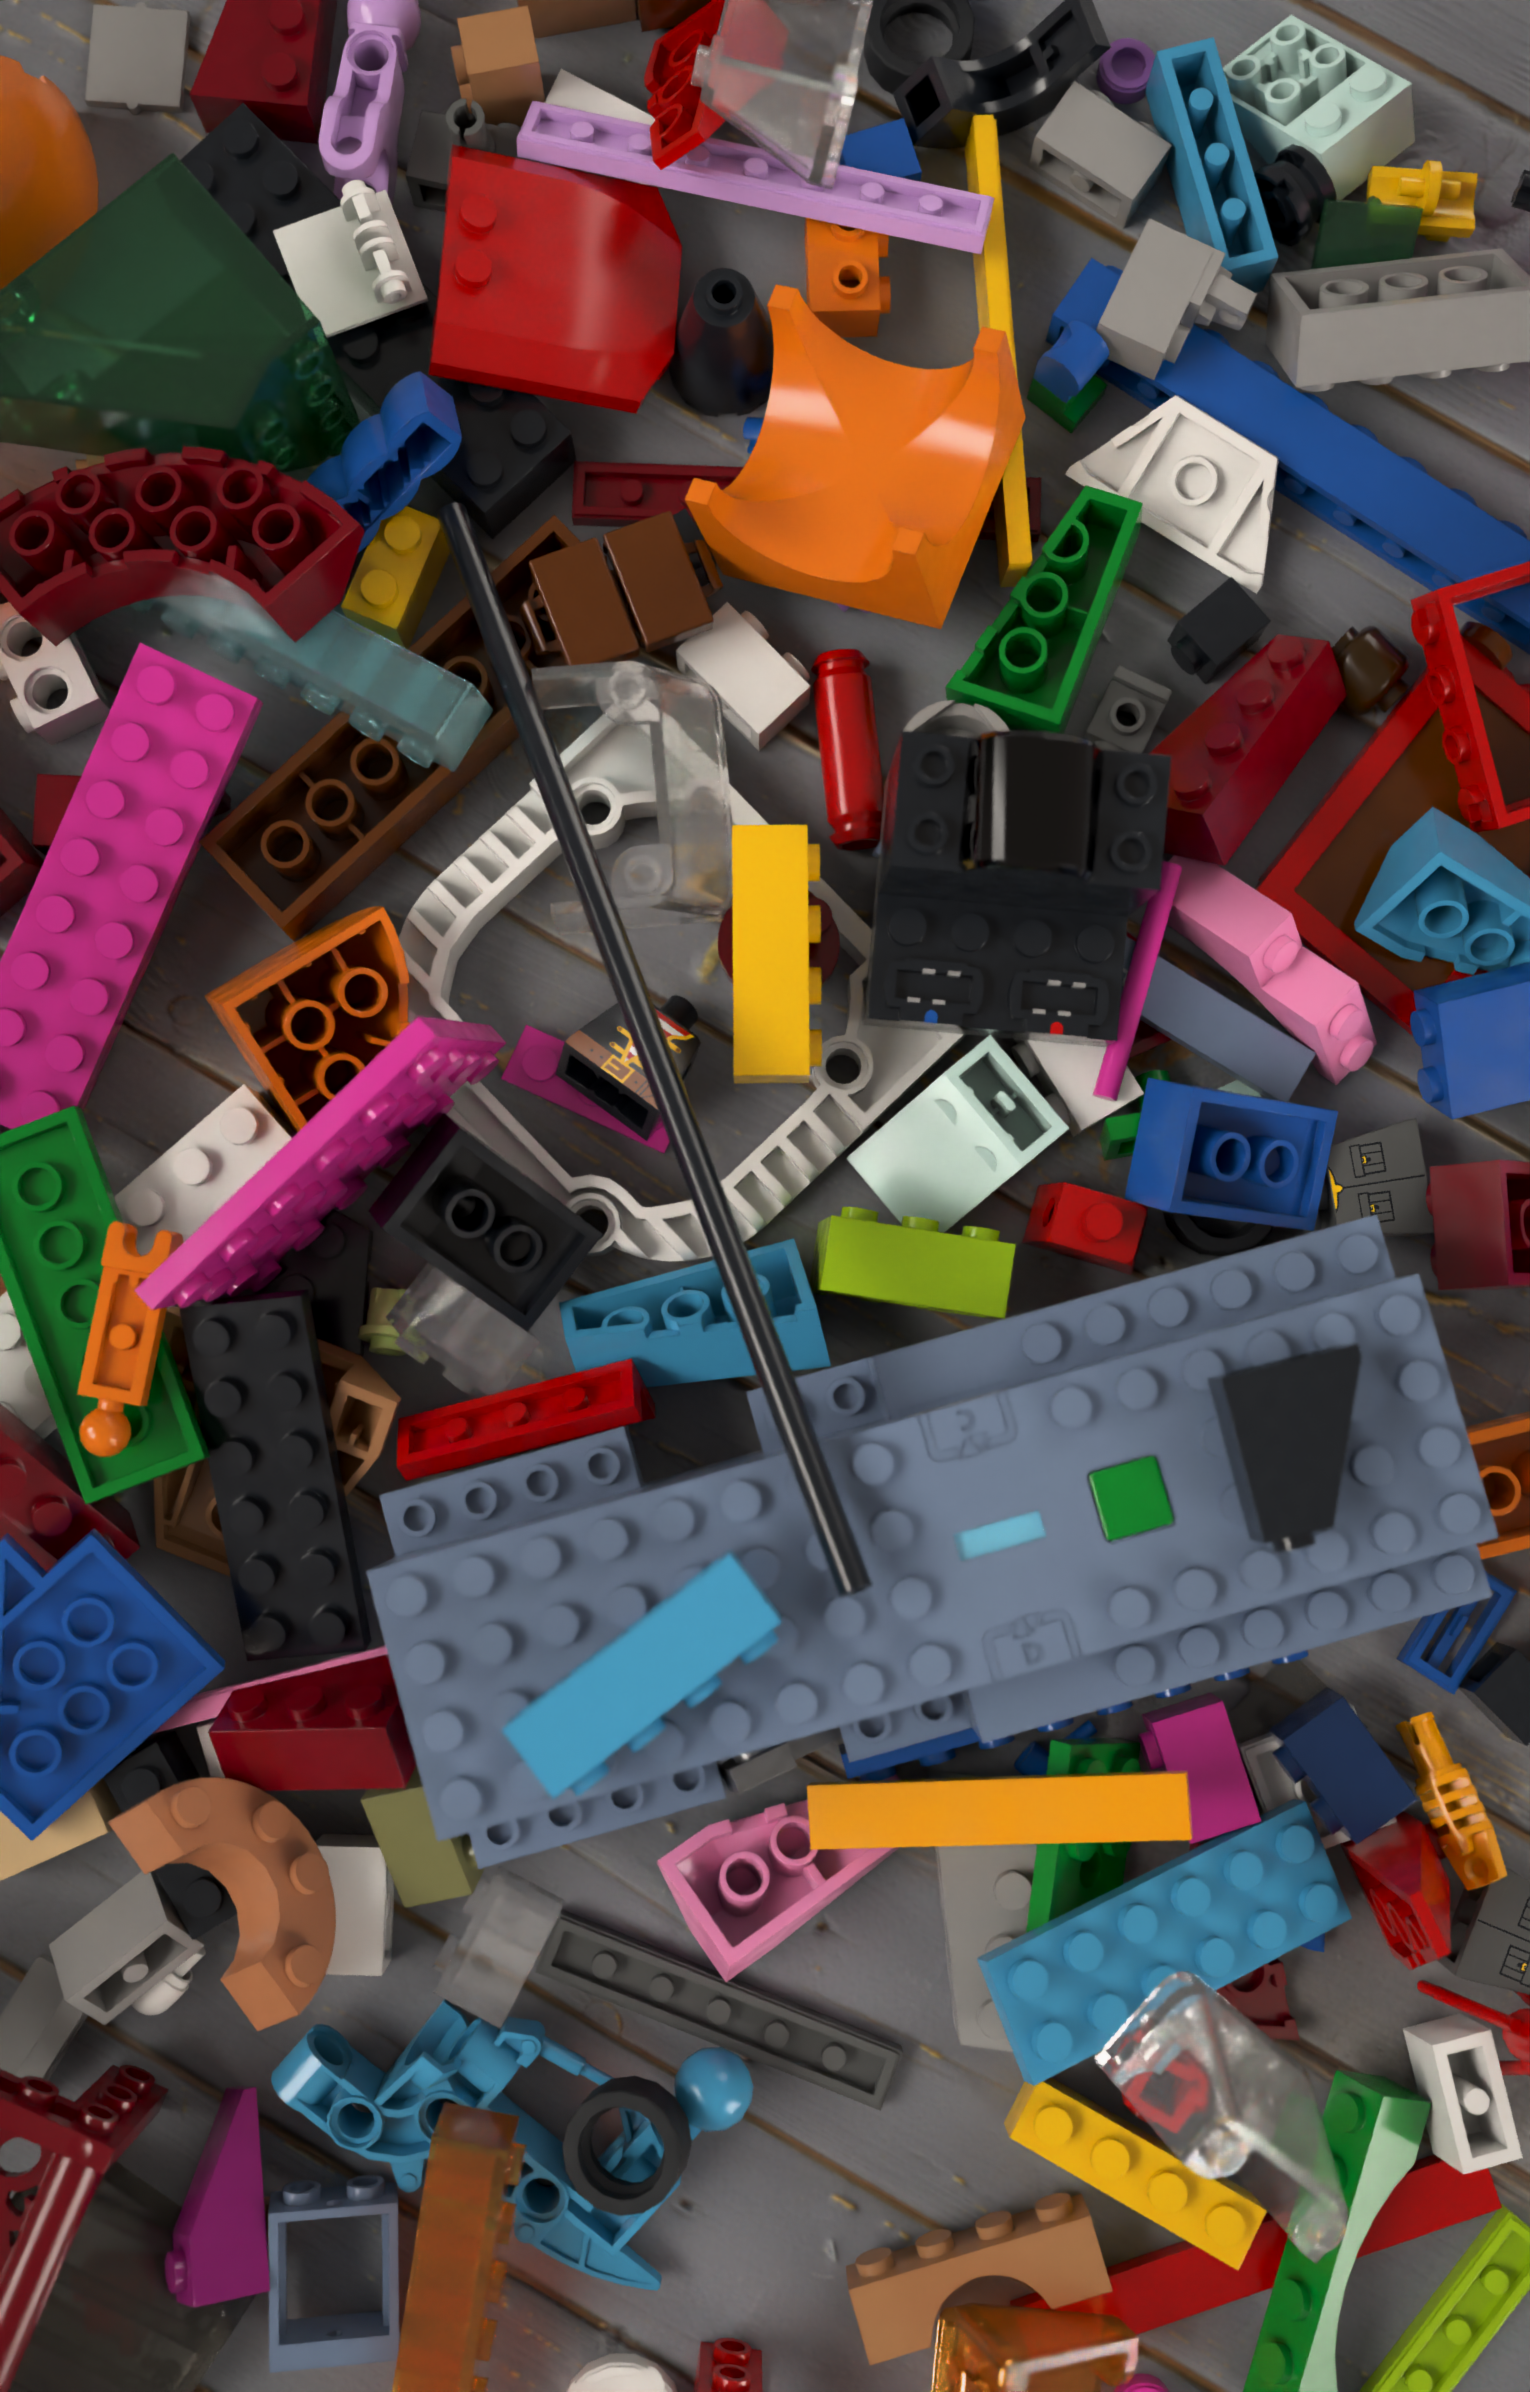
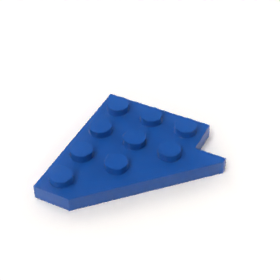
M95 1528L48 1570H45L9 1533L0 1539V1811L31 1841L49 1827L225 1668L226 1661Z

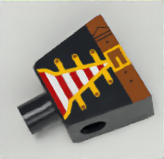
M674 995L660 1009L655 1005L654 1007L684 1083L692 1069L701 1044L698 1036L689 1030L697 1022L698 1014L688 1000ZM616 1003L572 1034L564 1042L556 1075L648 1141L662 1119L619 1003Z

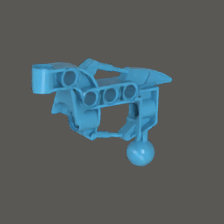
M444 1999L387 2072L378 2069L350 2046L349 2042L338 2031L324 2024H315L272 2072L271 2081L273 2088L288 2106L304 2114L339 2146L352 2150L368 2160L390 2162L397 2185L404 2192H414L421 2187L465 2207L469 2204L514 2224V2234L520 2242L530 2243L561 2263L593 2277L624 2286L654 2291L660 2288L661 2274L626 2243L663 2202L642 2214L618 2216L596 2209L578 2194L568 2177L562 2150L563 2143L501 2092L515 2075L521 2064L527 2068L538 2055L575 2076L581 2074L600 2086L614 2078L585 2062L586 2058L545 2036V2027L539 2021L508 2017L498 2028L485 2016L480 2015L469 2024L466 2016ZM723 2047L701 2048L685 2059L675 2076L673 2092L688 2118L691 2141L702 2130L705 2132L725 2131L740 2122L752 2102L754 2086L748 2068L739 2055ZM438 2099H451L460 2107H446ZM351 2103L363 2104L371 2112H361L355 2109ZM619 2107L624 2130L602 2153L598 2160L602 2167L614 2177L632 2183L641 2182L654 2175L661 2165L664 2152L663 2140L654 2124L644 2115L635 2110ZM486 2139H499L505 2142L507 2146L496 2147ZM442 2153L503 2204L473 2192L474 2188L428 2169V2158L439 2156ZM681 2176L679 2177V2179L677 2180V2182L675 2183V2185L673 2186V2188L671 2189V2191L668 2193V2195L666 2196V2198L664 2199V2201H665V2200L674 2192V2190L680 2185V2183H681ZM534 2179H548L555 2185L543 2186L537 2183Z

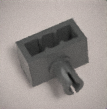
M467 99L454 101L447 111L441 113L421 110L405 175L414 206L444 212L452 144L520 158L517 157V136L521 127L512 123H500L497 126L486 124L482 107L473 100L471 104L472 114L468 111Z

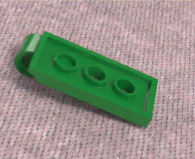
M1124 1738L1051 1739L1046 1775L1141 1772L1138 1762L1140 1742ZM1132 1842L1037 1844L1026 1933L1123 1885L1126 1855Z

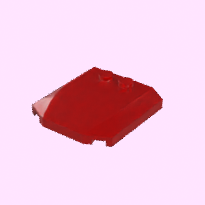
M452 144L444 210L446 214L437 305L433 322L428 375L636 414L656 381L660 380L669 367L675 349L682 244L658 187Z

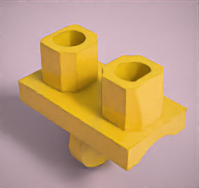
M1427 160L1422 169L1372 166L1367 182L1365 231L1374 237L1390 238L1393 233L1420 234L1424 235L1427 240L1447 242L1450 237L1470 238L1475 230L1474 197L1478 173L1442 171L1441 162L1435 160Z

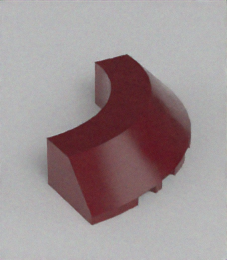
M183 446L182 453L169 452L151 454L146 448L128 449L105 454L104 463L95 464L84 469L71 471L67 466L52 471L53 481L26 494L16 489L0 499V592L26 621L55 646H58L71 634L89 622L115 609L138 601L178 595L205 596L243 606L265 617L296 643L341 603L365 530L334 499L306 480L302 483L278 471L271 463L259 460L258 464L243 459L231 458L225 451L204 447Z

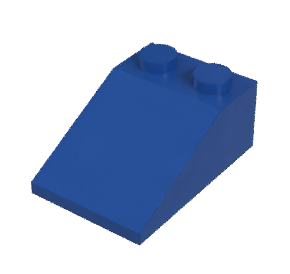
M1148 1078L1124 1199L1172 1213L1314 1231L1338 1111Z

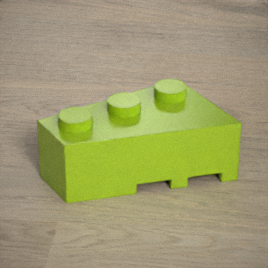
M842 1207L841 1217L831 1215L818 1222L809 1282L812 1294L826 1296V1293L861 1298L862 1301L893 1303L945 1313L988 1319L1005 1318L1016 1244L998 1242L1000 1231L983 1227L963 1226L962 1236L938 1232L939 1221L911 1216H903L901 1226L877 1222L879 1212L856 1207Z

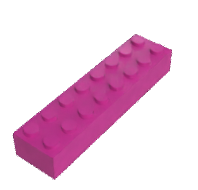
M142 643L138 645L0 961V1125L9 1129L17 1128L72 1106H77L82 1109V1112L84 1111L201 847L199 841L205 837L264 704L257 697Z

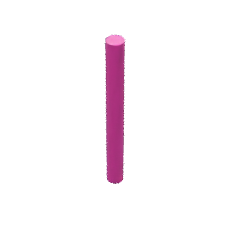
M1162 862L1160 891L1152 896L1146 905L1121 994L1117 1041L1106 1047L1093 1096L1104 1100L1116 1102L1182 872V867L1175 863Z

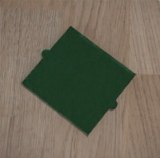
M1375 196L1368 198L1367 202L1325 199L1311 269L1412 258L1423 208L1420 206L1381 203L1380 199Z

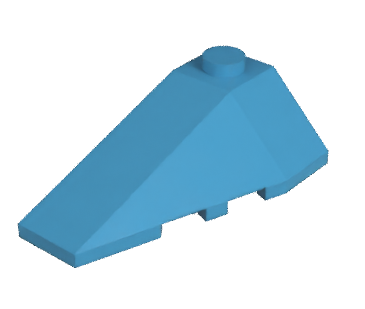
M1432 807L1390 847L1354 922L1355 930L1401 958L1421 962L1423 957L1427 956L1454 963L1455 971L1474 975L1477 969L1491 972L1527 962L1530 963V878L1480 835L1435 807Z

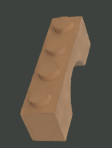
M1067 2193L1051 2194L1038 2200L1033 2209L1013 2215L1007 2211L992 2212L979 2218L975 2222L974 2227L951 2233L947 2229L933 2230L921 2235L915 2241V2245L892 2252L890 2248L886 2247L871 2249L859 2255L855 2260L856 2263L846 2266L848 2291L870 2366L931 2347L933 2325L942 2304L954 2290L975 2278L1000 2275L1020 2280L1037 2291L1052 2310L1113 2291L1091 2215L1082 2194L1072 2197Z

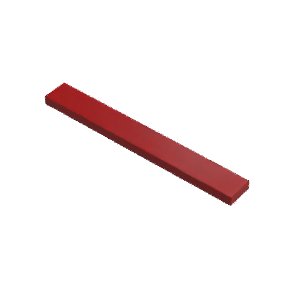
M1435 2154L1416 2160L1411 2169L1395 2186L1375 2216L1357 2253L1356 2259L1501 2209L1502 2206L1489 2168L1462 2174ZM1298 2201L1266 2212L1239 2270L1185 2240L1107 2267L1106 2270L1113 2290L1111 2292L1053 2310L1038 2292L1011 2300V2308L1032 2371L1273 2288Z

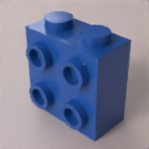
M1529 962L1413 991L1416 1011H1413L1410 1015V1026L1416 1043L1421 1047L1423 1068L1418 1070L1417 1080L1420 1093L1426 1103L1453 1120L1530 1100Z

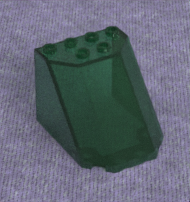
M173 152L0 290V442L96 456L138 448H146L151 454L169 452L182 453L183 446L204 447L222 450L231 458L243 459L258 464L259 460L273 464L278 471L286 473L319 465L328 456L340 455L347 436L361 423L321 322Z

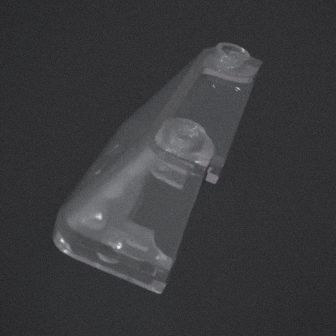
M725 0L717 35H713L711 47L700 44L698 46L691 85L702 88L700 99L702 103L808 184L832 190L859 81L857 74L873 1Z
M1182 1971L1168 1976L1151 1992L1094 2057V2060L1183 2164L1199 2176L1207 2179L1235 2174L1285 2230L1296 2248L1317 2264L1326 2252L1338 2246L1344 2238L1348 2220V2207L1310 2075L1289 2052L1196 1974Z

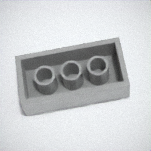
M1502 248L1270 274L1266 345L1295 387L1312 392L1326 391L1332 389L1335 383L1359 381L1367 385H1383L1391 382L1394 376L1412 374L1430 379L1444 378L1449 376L1452 370L1476 368L1485 372L1504 371L1510 367L1511 363L1530 361V276Z

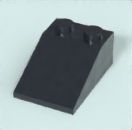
M445 1113L442 1114L368 1210L384 1231L526 1332L534 1325L603 1235L599 1230Z

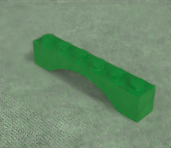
M1336 2070L1243 2392H1338L1335 2352L1338 2320L1345 2288L1357 2253L1375 2216L1395 2186L1415 2163L1432 2102L1385 2076Z

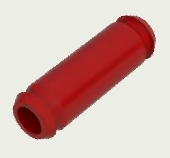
M837 649L822 653L816 657L811 668V672L817 675L813 683V694L827 821L835 830V833L829 838L837 849L844 851L877 847L880 842L884 799L872 680L864 670L869 666L870 662L861 651L856 649Z

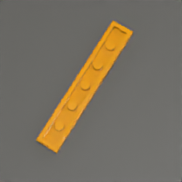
M1187 1770L812 1782L807 1785L811 1850L1192 1840L1193 1838Z

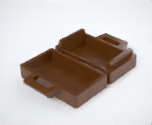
M666 511L605 533L603 535V552L598 539L594 537L529 561L530 573L539 595L531 601L527 600L520 607L521 617L536 655L562 652L572 679H577L640 655V647L644 648L646 652H651L713 629L714 618L706 599L723 588V584L706 542L694 540V542L683 543L671 511ZM603 552L608 555L613 570H609L607 556ZM698 554L709 582L708 585L700 586L689 555ZM542 608L546 611L556 640L548 643L544 640L534 611ZM636 629L640 636V646L636 638Z

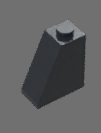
M1358 1344L1337 1345L1207 1378L1249 1539L1263 1544L1272 1543L1274 1552H1285L1310 1546L1316 1543L1313 1532L1334 1527L1361 1363Z

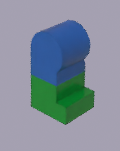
M1077 320L1071 321L1053 347L1046 351L1037 362L1027 399L1071 434L1106 391L1107 384L1095 375L1109 357V348L1103 338L1087 324Z

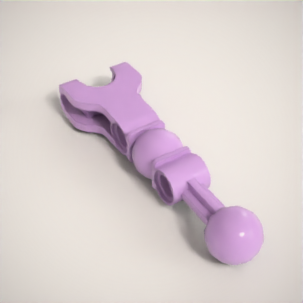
M349 0L347 3L349 38L343 49L335 92L333 96L328 97L324 105L318 140L325 170L330 175L335 176L333 193L340 201L344 196L342 188L345 184L353 180H362L365 184L372 186L376 193L386 190L390 202L393 204L397 182L398 132L405 93L402 72H406L408 68L406 51L413 47L420 32L421 15L418 0Z

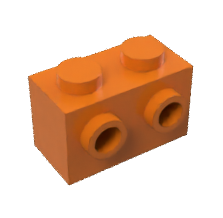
M805 218L807 306L823 324L841 338L877 337L880 314H890L891 306L890 276H879V258H888L889 235Z

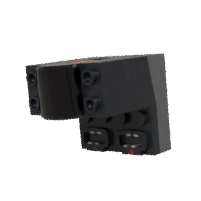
M902 731L884 788L880 851L877 866L863 1025L978 1036L991 1035L992 1037L1099 1047H1106L1116 1042L1128 916L1160 891L1172 756L1100 749L1097 744L1084 738L1045 731H995L983 733L978 737Z

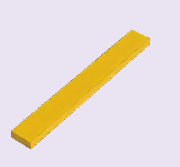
M973 115L965 146L968 192L994 198L981 254L973 253L979 333L982 327L1006 331L1017 378L996 119H994L993 115ZM1022 429L993 498L1000 587H1015L1021 577L1027 575L1032 563Z

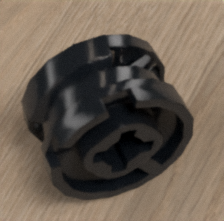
M1292 144L1285 147L1278 153L1272 164H1266L1254 172L1272 237L1280 244L1287 246L1298 244L1309 235L1313 223L1319 224L1327 221L1333 216L1337 208V194L1328 172L1315 155L1302 146Z

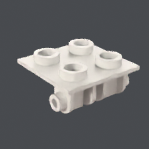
M353 180L343 186L342 193L344 196L340 201L341 206L273 230L315 342L428 301L387 191L383 190L375 193L373 189L366 187L365 182L362 180Z

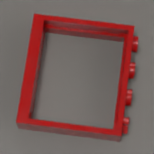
M1530 561L1440 588L1410 600L1413 609L1411 617L1412 632L1416 641L1423 646L1429 669L1427 689L1432 701L1439 707L1444 726L1442 735L1443 749L1447 759L1454 764L1460 787L1458 806L1462 816L1469 822L1471 830L1475 833L1500 829L1529 820L1530 796L1504 803L1453 606L1530 583Z

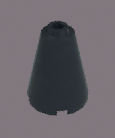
M719 268L706 273L696 284L676 326L674 355L668 369L672 385L684 402L702 414L718 417V413H737V416L750 414L769 400L774 358L772 323L750 281L736 270Z

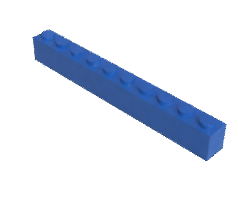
M1091 258L1053 313L1045 341L1054 345L1067 325L1075 320L1087 324L1096 331L1123 271L1115 266H1104ZM1194 324L1175 364L1164 359L1154 380L1108 359L1096 372L1097 375L1151 410H1155L1175 395H1178L1277 456L1279 459L1275 483L1276 491L1431 591L1530 561V540L1527 539L1525 532L1520 527L1509 521H1499L1477 507L1476 501L1469 494L1456 488L1449 489L1428 475L1427 470L1421 463L1410 457H1400L1378 443V439L1370 430L1357 424L1350 425L1329 411L1326 403L1319 397L1307 392L1301 393L1280 379L1278 373L1271 366L1261 361H1251L1231 348L1224 336L1214 330L1202 329ZM1530 583L1455 605V607L1481 624L1490 627L1503 638L1530 655Z

